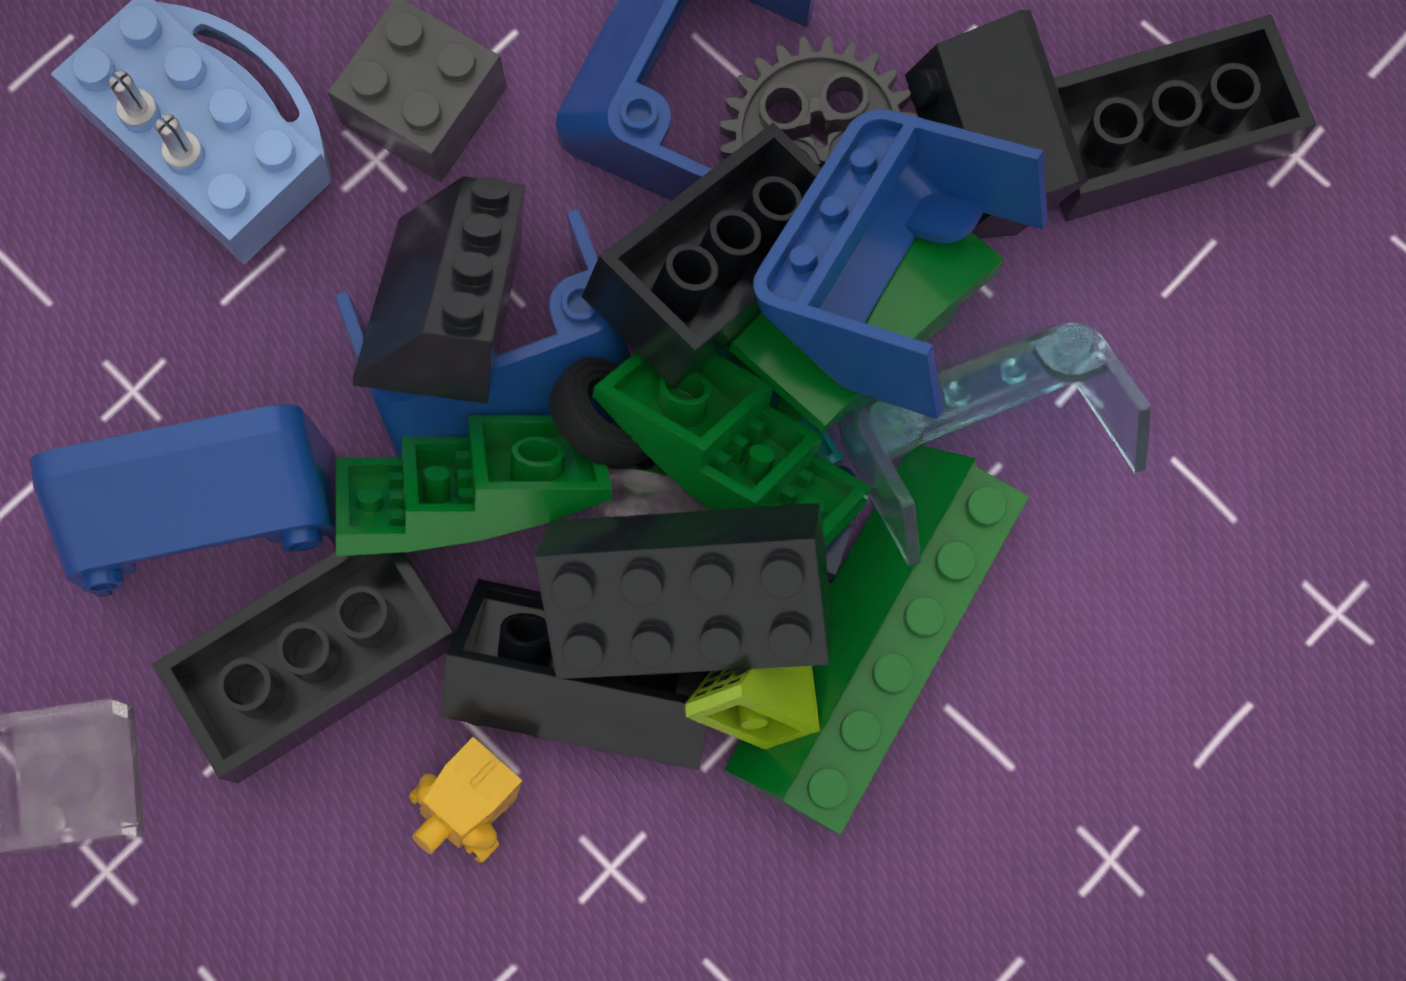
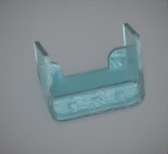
M1071 322L1033 328L938 366L937 373L943 410L938 419L867 397L839 420L842 446L861 481L872 486L869 495L907 565L912 566L921 562L915 502L891 459L910 452L922 443L1074 382L1135 474L1147 468L1151 405L1101 333L1089 325Z

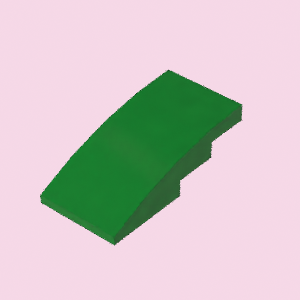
M972 232L965 238L952 243H935L915 237L865 323L926 342L951 322L961 303L997 276L1005 259ZM762 312L731 343L729 350L762 380L773 385L774 391L822 433L869 397L839 386L769 321Z
M638 352L634 353L594 386L592 397L613 420L631 436L634 442L639 444V447L688 494L709 510L820 503L826 549L864 508L872 486L818 456L823 436L769 406L774 389L773 385L716 353L675 388Z
M468 415L467 436H402L401 458L336 457V556L419 551L477 542L550 523V521H555L610 501L612 487L607 465L596 464L577 452L562 436L553 421L552 415Z

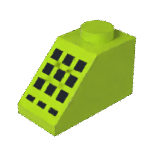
M812 666L710 671L685 704L686 718L765 750L820 731Z

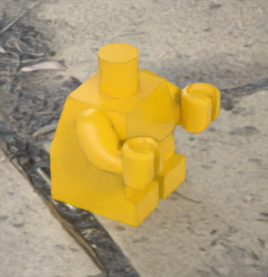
M472 737L444 766L438 777L431 773L424 774L420 778L418 785L409 794V799L414 805L417 802L421 806L420 814L426 819L422 826L412 835L413 840L425 852L432 854L447 838L458 849L464 845L468 854L473 852L476 854L475 860L483 863L499 846L497 832L492 823L516 801L523 780L498 760L476 738Z

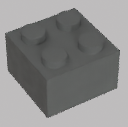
M393 0L331 86L328 95L342 124L437 181L442 182L502 96L507 85L500 55L408 1Z

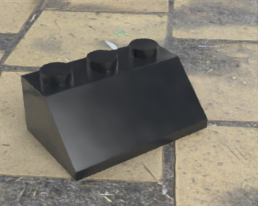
M1019 10L937 43L905 74L908 89L911 92L910 99L915 106L919 118L1043 150L1047 212L1089 181L1031 10ZM983 213L972 233L980 239L1013 236L1019 234L1029 225Z

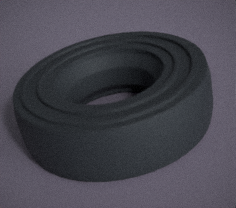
M582 358L570 365L556 380L551 389L549 407L553 421L565 440L590 461L600 465H607V468L611 469L633 467L647 455L639 447V444L634 442L631 436L623 429L617 428L604 420L596 412L589 397L593 396L594 386L619 365L601 358Z

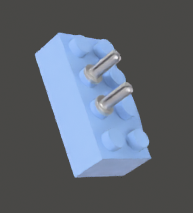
M131 0L51 73L70 103L243 265L332 182L331 168L323 137L312 108L297 81L286 66L257 39L232 23L212 14L186 6L156 2L155 0ZM196 34L214 38L234 46L256 59L271 71L295 103L299 111L297 120L293 122L285 121L280 116L275 104L264 88L246 69L219 50L198 41L195 38Z

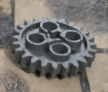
M826 35L823 41L821 51L812 52L806 36L800 37L799 54L791 56L781 43L777 44V63L773 66L760 57L754 59L755 70L758 76L757 80L743 75L738 76L737 85L745 98L726 97V110L737 117V119L720 121V132L722 135L736 140L720 147L722 159L725 160L774 122L822 168L843 133L856 117L877 109L900 112L910 102L911 92L909 89L891 92L890 89L897 79V70L894 68L878 75L876 69L879 54L874 52L863 62L856 60L857 42L853 40L846 46L842 54L834 53L832 36ZM848 91L853 93L861 104L852 112L839 113L829 106L828 99L834 93ZM780 101L793 103L800 110L799 116L789 123L775 122L767 115V112L771 106ZM900 112L907 115L918 117V114L916 113ZM822 127L823 134L828 136L827 145L816 147L813 137H810L811 128Z

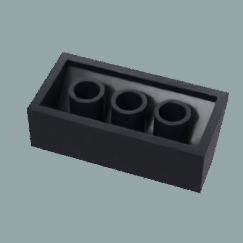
M462 176L399 218L354 371L353 386L488 404L520 250L525 185L508 183L495 177L472 178Z
M478 579L446 654L440 717L463 721L476 726H487L531 735L539 739H550L594 748L602 752H613L643 758L665 765H677L699 770L708 726L686 718L685 704L710 671L556 679L541 592Z

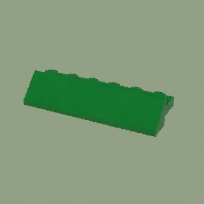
M916 443L910 445L837 572L835 579L829 586L833 616L829 665L812 666L820 731L766 750L741 740L724 769L726 773L777 803H783L837 836H840L1029 498L1023 492L974 466L976 458Z

